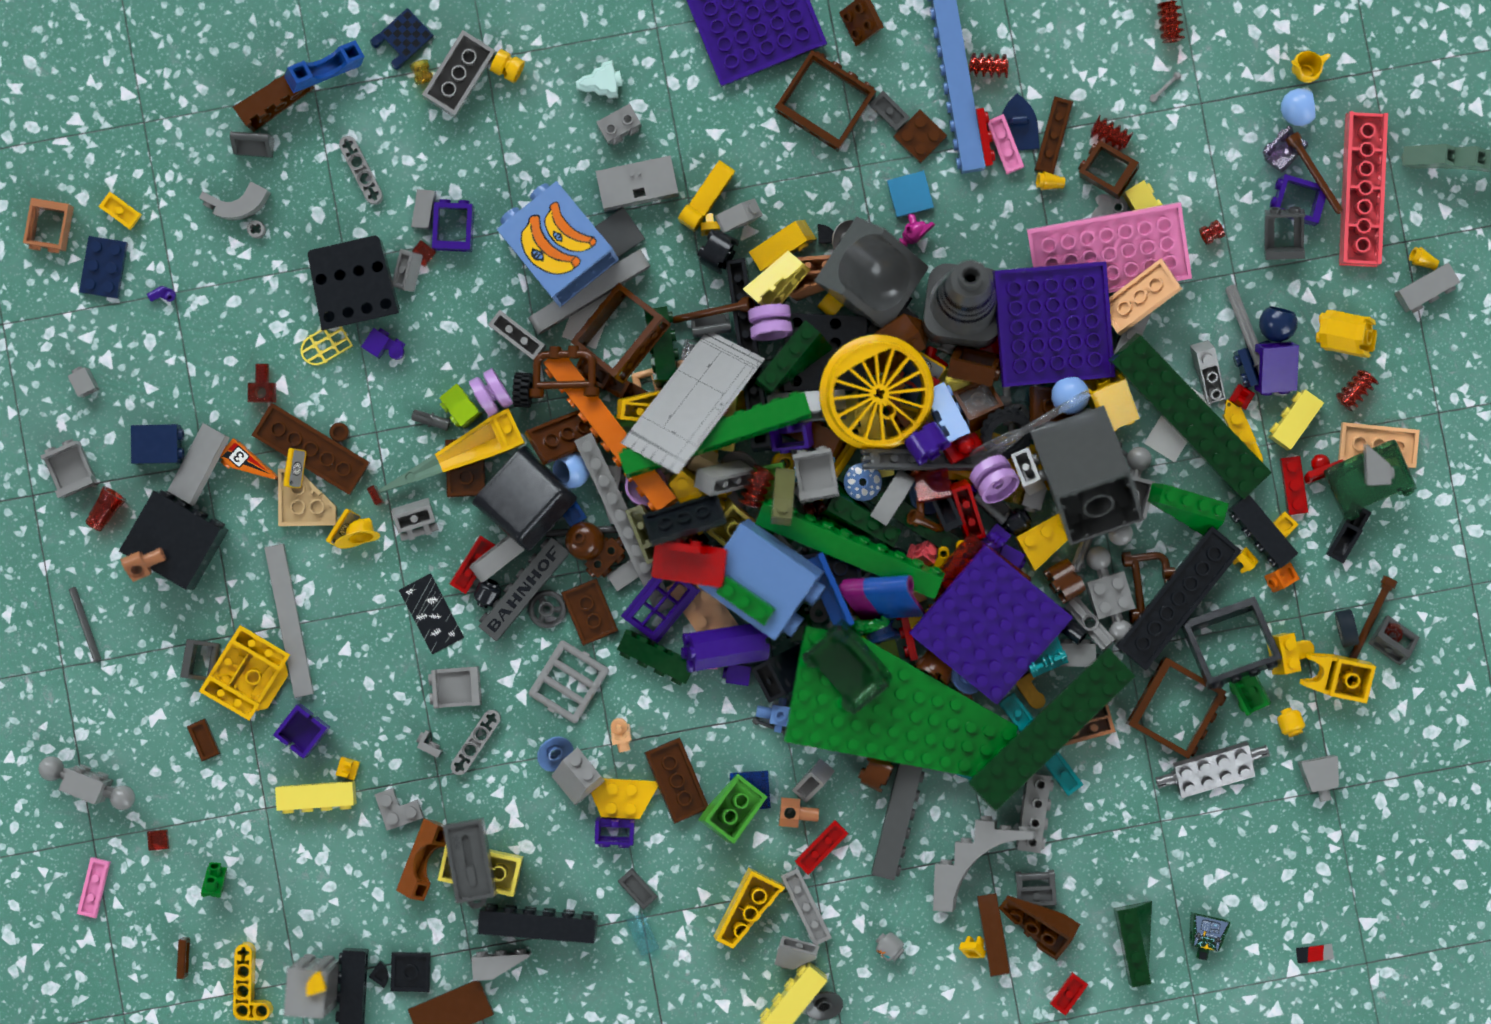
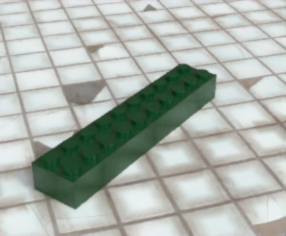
M1136 333L1108 360L1240 498L1245 499L1272 473L1140 334Z
M1109 648L1105 649L982 767L967 784L993 811H997L1136 676Z

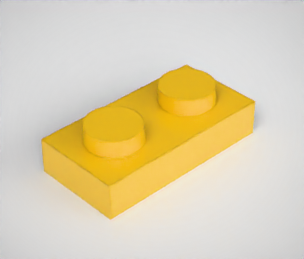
M110 191L98 206L130 230L142 216V214Z

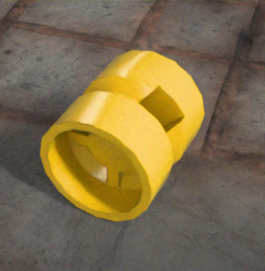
M500 49L492 61L490 71L499 76L503 74L504 79L515 83L523 71L525 61L516 56L512 58L509 52Z

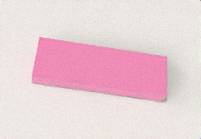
M1002 114L990 119L987 125L989 131H991L1006 174L1008 175L1025 168L1005 115Z
M95 857L90 858L77 914L97 918L111 861Z

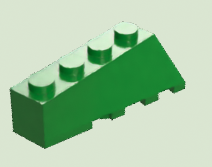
M1152 483L1147 501L1163 512L1170 514L1179 522L1186 524L1190 529L1200 533L1202 536L1211 526L1216 530L1219 529L1225 521L1229 505L1226 502L1159 483Z

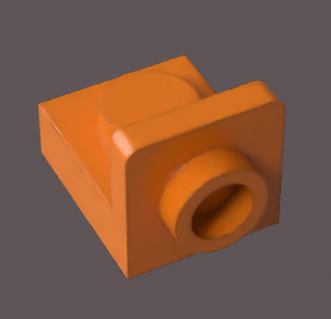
M1291 562L1264 576L1267 585L1273 593L1288 587L1300 579Z

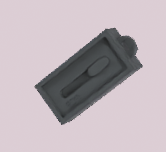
M484 817L449 823L443 826L456 904L467 902L473 909L483 907L487 898L497 895Z

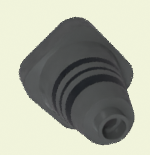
M966 260L959 264H941L931 271L927 284L923 316V330L931 341L973 348H985L996 341L998 337L996 321L997 294L992 272L995 270L986 268L980 262ZM964 278H976V282L970 284L965 282Z

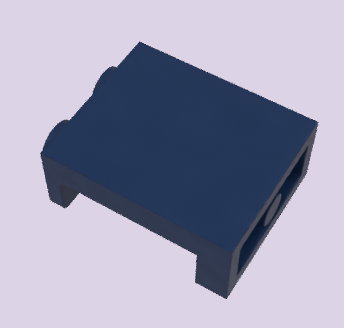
M178 424L131 425V464H181L185 456L184 448L181 446V440H184V429H181V425Z

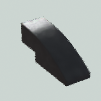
M941 472L924 479L923 482L945 532L964 525Z
M1352 501L1331 541L1326 555L1344 564L1361 535L1362 528L1371 512Z

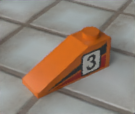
M233 438L224 448L220 456L222 459L220 462L228 469L231 467L278 480V475L239 440Z

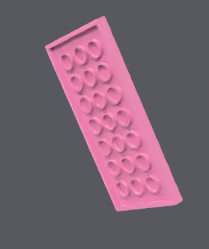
M1181 202L1027 229L1033 267L1106 261L1109 293L1117 292L1160 259L1165 261L1177 281L1192 279Z

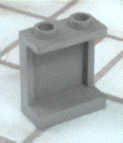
M73 439L63 442V446L59 448H48L44 451L45 454L40 455L41 459L45 461L57 488L55 491L57 498L61 499L98 484L81 443L73 441Z
M820 446L815 448L816 451L808 452L805 449L796 451V454L792 455L801 503L840 496L831 448Z
M479 666L431 670V674H428L429 686L432 685L433 693H430V704L434 705V709L482 705Z

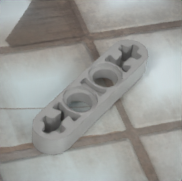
M344 136L339 142V147L362 193L370 204H380L383 200V193L359 145L353 137ZM345 142H353L351 148L354 152L357 150L358 152L351 154L348 148H344ZM355 157H360L362 159L361 166L354 167L352 160ZM363 174L370 175L371 180L368 184L361 183L360 178ZM373 184H375V186H373L372 189L375 193H379V195H377V200H374L373 198L370 199L369 197H371L372 194L369 189L365 191V188H369Z
M489 710L482 716L451 763V770L454 774L462 775L468 771L499 725L501 715L498 711ZM494 713L496 715L495 719L497 721L490 723V725L488 726L492 727L490 731L486 726L481 725V723L484 722V724H487V722L489 721L487 715H492ZM478 729L486 731L487 736L485 739L480 740L476 737ZM467 745L475 747L476 752L473 756L466 754L465 748ZM461 754L471 760L469 763L467 760L464 762V770H456L457 766L455 763H460L463 759L460 757Z

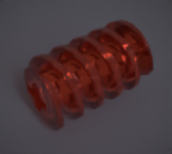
M1166 1L1157 4V8L1160 10L1158 16L1162 17L1158 21L1162 25L1159 28L1160 32H1163L1160 35V38L1164 40L1162 43H1174L1185 39V36L1179 35V33L1184 31V28H1178L1179 25L1183 24V21L1177 18L1183 16V14L1177 13V10L1182 8V6L1176 5L1177 1Z
M975 52L972 53L969 60V75L974 71L975 77L978 76L979 72L985 77L986 73L989 72L990 78H992L996 72L998 78L1001 77L1002 73L1005 74L1006 79L1008 77L1009 60L1006 54H1003L1001 59L999 54H995L992 59L991 53H988L986 58L983 53H980L978 58Z
M1099 114L1091 129V138L1097 134V141L1105 138L1104 143L1112 142L1111 147L1113 148L1118 145V151L1125 149L1133 132L1127 135V128L1121 132V125L1114 128V121L1107 125V118L1105 117L1100 121L1101 115Z
M1358 370L1357 376H1352V382L1348 381L1346 383L1347 387L1341 388L1342 393L1338 392L1336 394L1339 403L1352 412L1351 406L1358 407L1356 400L1363 402L1364 400L1361 395H1369L1366 389L1373 391L1374 388L1371 384H1379L1377 379L1365 370Z
M754 464L753 466L757 469V472H750L754 478H747L751 485H744L748 492H741L745 499L738 500L746 506L761 508L762 503L760 501L765 500L763 494H768L769 492L766 487H771L772 485L769 480H774L775 476L768 469Z

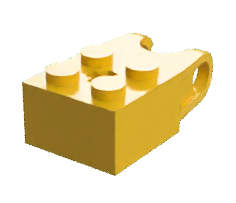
M1306 653L1305 658L1318 663L1319 672L1313 678L1300 679L1299 684L1329 696L1367 703L1376 670L1374 664L1369 661L1335 654Z

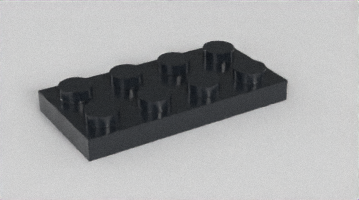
M705 495L642 515L652 547L727 524L718 495Z

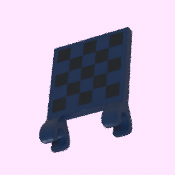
M407 8L385 29L374 36L370 42L376 49L386 40L399 54L391 62L392 67L395 70H399L434 35Z

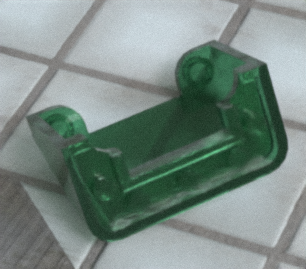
M1390 440L1372 448L1394 468V479H1391V484L1367 486L1364 483L1363 453L1335 464L1323 472L1325 481L1344 521L1358 518L1362 508L1397 493L1404 497L1409 496L1417 489L1396 440Z
M843 619L834 624L802 655L803 662L808 668L816 669L818 667L842 694V706L853 715L890 686L892 679L890 671Z

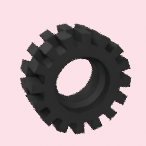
M516 372L512 386L514 407L530 408L532 398H529V389H533V374Z

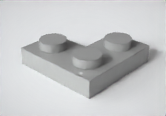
M394 788L374 794L387 831L424 818L418 799L399 805Z

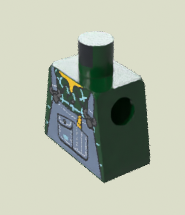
M1191 912L1189 943L1192 946L1198 947L1196 958L1207 960L1209 950L1219 952L1230 926L1229 921Z

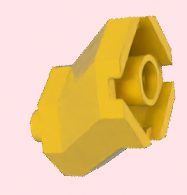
M1326 310L1325 313L1319 315L1320 328L1316 334V342L1320 343L1321 348L1326 351L1369 358L1371 356L1369 352L1375 350L1377 330H1373L1372 326L1376 325V321L1373 318L1336 310Z

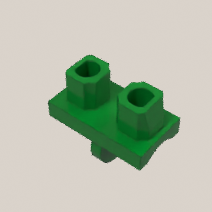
M209 863L201 890V897L221 898L227 875V868L221 867V863Z

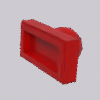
M973 432L951 442V446L943 450L952 465L983 451L985 447L977 434Z
M1317 454L1311 460L1313 470L1306 473L1304 480L1306 484H1310L1337 474L1343 470L1345 463L1343 459L1330 463L1326 455Z

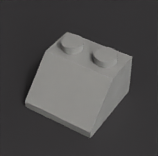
M576 748L564 758L552 774V778L575 806L605 782L579 748Z

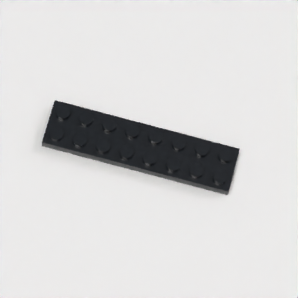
M1211 526L1131 625L1126 635L1115 646L1141 668L1147 670L1236 559L1241 550Z

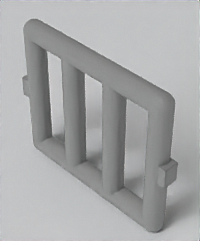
M562 640L528 694L548 707L547 710L550 712H556L570 722L577 723L607 676L609 669L591 658L590 654L586 651L582 652ZM563 650H566L599 671L594 682L558 660ZM553 666L589 687L584 698L548 676ZM543 682L579 704L574 714L538 692Z

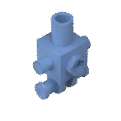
M780 697L779 703L772 704V708L757 705L756 717L770 719L769 723L775 724L774 732L781 733L782 726L787 725L790 709L789 706H786L787 698Z

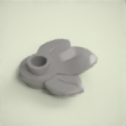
M1101 194L1095 198L1099 206L1093 211L1091 218L1126 212L1128 205L1122 198L1118 200L1109 194ZM1116 204L1122 206L1120 211L1115 210L1114 206Z

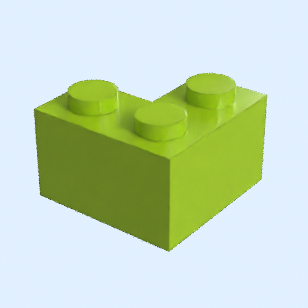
M455 384L439 397L442 401L440 406L446 413L450 412L451 416L449 418L458 427L461 426L466 429L483 415L458 384Z

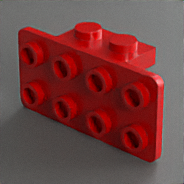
M676 539L656 545L654 547L651 575L653 578L722 587L724 585L727 550L725 548L704 546L701 541L690 540V543H684V539Z

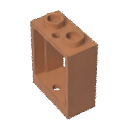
M31 198L23 243L32 250L40 251L41 248L48 249L47 252L59 254V251L66 252L74 207L66 203ZM40 209L64 213L59 245L34 241Z

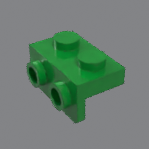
M1246 676L1241 681L1233 684L1229 682L1230 691L1238 698L1239 708L1242 712H1245L1246 716L1271 704L1258 676Z

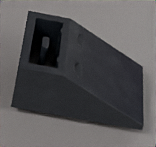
M801 643L751 668L769 703L793 691Z

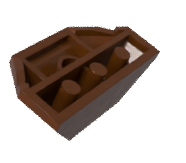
M907 314L900 315L874 333V335H888L901 339L919 353L926 348L928 337L923 330L922 320ZM890 349L878 353L879 373L884 372ZM895 350L889 370L898 368L906 356ZM874 356L864 361L871 375H875Z

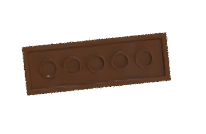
M273 403L270 404L252 433L253 437L286 457L289 448L306 451L304 468L349 495L352 494L370 464L369 461Z

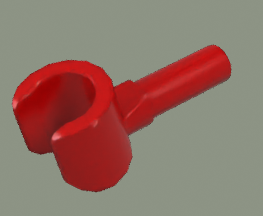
M931 346L926 348L925 355L945 367L948 366L945 361L935 355L937 352L936 348Z

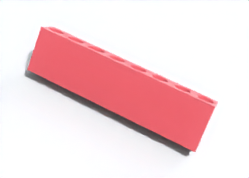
M1349 111L1345 114L1341 203L1343 211L1341 213L1339 265L1378 267V265L1382 264L1388 113H1356Z

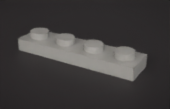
M795 868L781 875L813 944L818 945L831 939L829 930L799 869Z

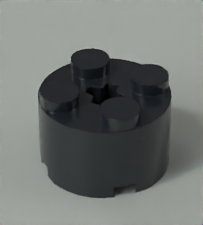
M712 229L707 236L708 242L705 246H701L697 256L700 257V264L722 274L721 269H727L726 261L733 259L736 253L733 248L734 245L738 246L739 241L718 229L716 231Z

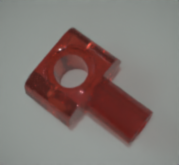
M255 364V383H248L247 402L276 403V383H269V364ZM261 388L266 390V395L263 398L258 396V391Z

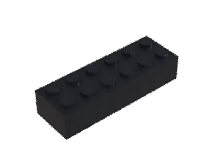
M487 903L486 906L479 910L477 934L592 944L595 943L597 937L598 915H594L592 911H583L582 914L575 913V910L570 909L556 912L555 908H544L541 911L536 910L537 907L525 906V909H517V905L498 907L496 903Z

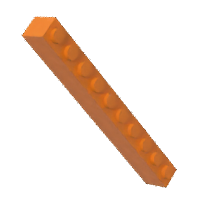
M569 358L547 359L543 362L546 366L544 371L550 379L554 377L556 381H586ZM584 388L558 389L561 393L566 392L569 396L566 400L572 408L577 407L579 409V417L584 423L589 422L592 426L589 430L596 438L600 436L603 440L601 443L602 447L607 453L609 451L613 453L615 457L612 460L618 467H621L622 463L618 453L627 447L621 444L627 433L598 396H584ZM656 470L628 478L630 483L634 481L638 487L635 489L639 495L647 497L649 500L647 505L652 511L673 506L678 502L676 496Z

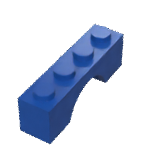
M355 40L339 46L333 53L321 60L310 63L304 60L287 67L284 78L292 92L295 93L360 67L365 56Z

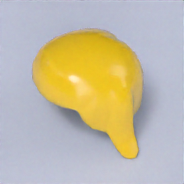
M1302 51L1291 61L1292 73L1301 82H1314L1320 77L1323 66L1331 55L1327 53L1320 56L1312 51Z

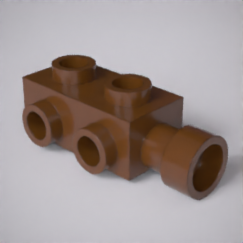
M620 536L616 540L613 537L610 539L605 538L601 553L594 559L587 560L585 563L587 568L585 570L593 578L595 576L597 578L603 576L605 578L612 571L610 567L615 562L619 564L626 557L624 555L626 550ZM610 547L615 549V553L612 555L608 553ZM596 561L601 562L600 568L595 567L594 564Z

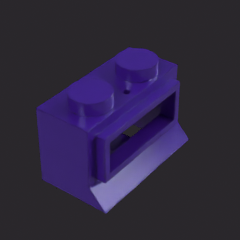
M812 421L798 422L771 431L772 451H779L780 454L790 453L793 449L798 451L809 450V447L814 445L811 428ZM803 432L804 441L783 443L782 434Z
M597 817L595 821V844H599V847L618 845L619 848H629L633 846L635 819ZM601 827L630 828L629 837L601 835Z

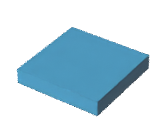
M924 171L887 180L896 218L934 208Z

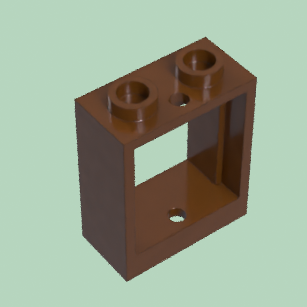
M1099 140L1097 145L1093 144L1090 148V155L1087 160H1083L1079 165L1080 178L1119 200L1139 170V162ZM1101 150L1128 165L1115 186L1088 172Z
M957 346L950 358L947 376L992 387L994 382L999 380L1001 374L999 354L971 347Z

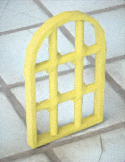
M342 326L333 333H328L327 330H319L309 335L301 345L302 358L311 365H321L353 347ZM322 331L325 332L326 337L318 342L312 338ZM342 331L345 338L334 342L331 337ZM310 339L312 345L303 350L305 343ZM325 340H329L332 345L320 351L317 345ZM348 340L350 346L339 351L337 345ZM315 348L318 354L307 360L303 353ZM335 349L337 353L325 360L322 354ZM317 357H321L322 362L320 363L310 362Z

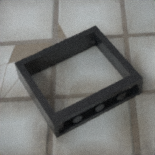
M1255 596L1186 620L1181 627L1207 690L1212 688L1220 689L1226 683H1237L1243 677L1257 676L1261 671L1265 669L1273 670L1281 664L1282 657ZM1253 611L1272 656L1212 677L1193 632Z

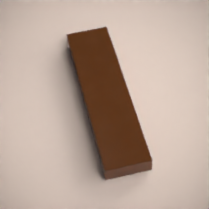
M1054 97L1034 171L1041 173L1045 171L1054 174L1073 101Z

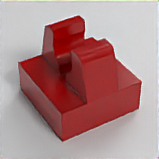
M1238 384L1228 400L1246 410L1256 393Z

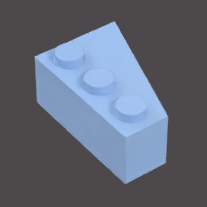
M945 382L934 386L931 414L934 421L939 425L951 443L960 437L968 435L970 429L966 420L961 415L962 412L958 403H955L952 398L953 392L949 385L946 386Z

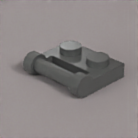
M1054 870L1036 873L1015 872L1018 899L1039 906L1057 905ZM1048 880L1049 885L1023 887L1022 881Z

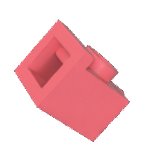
M929 540L917 545L912 543L909 546L906 557L919 559L925 565L930 566L935 563L939 548Z

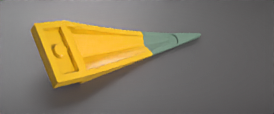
M509 408L490 416L425 461L380 488L378 492L388 491L501 455L525 444Z

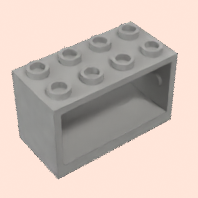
M304 954V957H300V959L287 968L284 1016L324 1019L337 1006L339 959L329 955L323 956V958H315L316 955ZM321 970L327 990L307 996L306 986L313 974Z

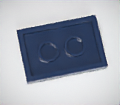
M88 236L79 289L80 293L119 299L128 246L127 242Z

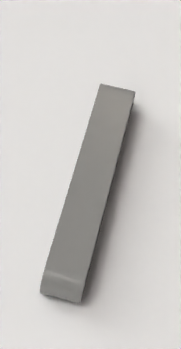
M638 250L611 266L560 308L554 301L531 315L528 319L537 334L540 335L605 296L618 283L623 285L650 267V264L642 251Z

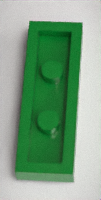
M728 575L724 579V585L716 591L718 595L762 625H766L776 609Z

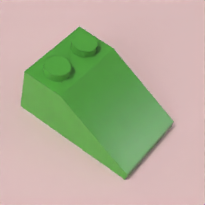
M736 774L708 805L698 820L727 843L735 844L767 796L742 776Z

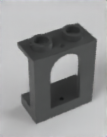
M1293 206L1289 207V209L1281 210L1279 207H1272L1269 210H1265L1264 255L1266 260L1305 259L1304 209ZM1293 217L1294 246L1274 247L1275 219Z

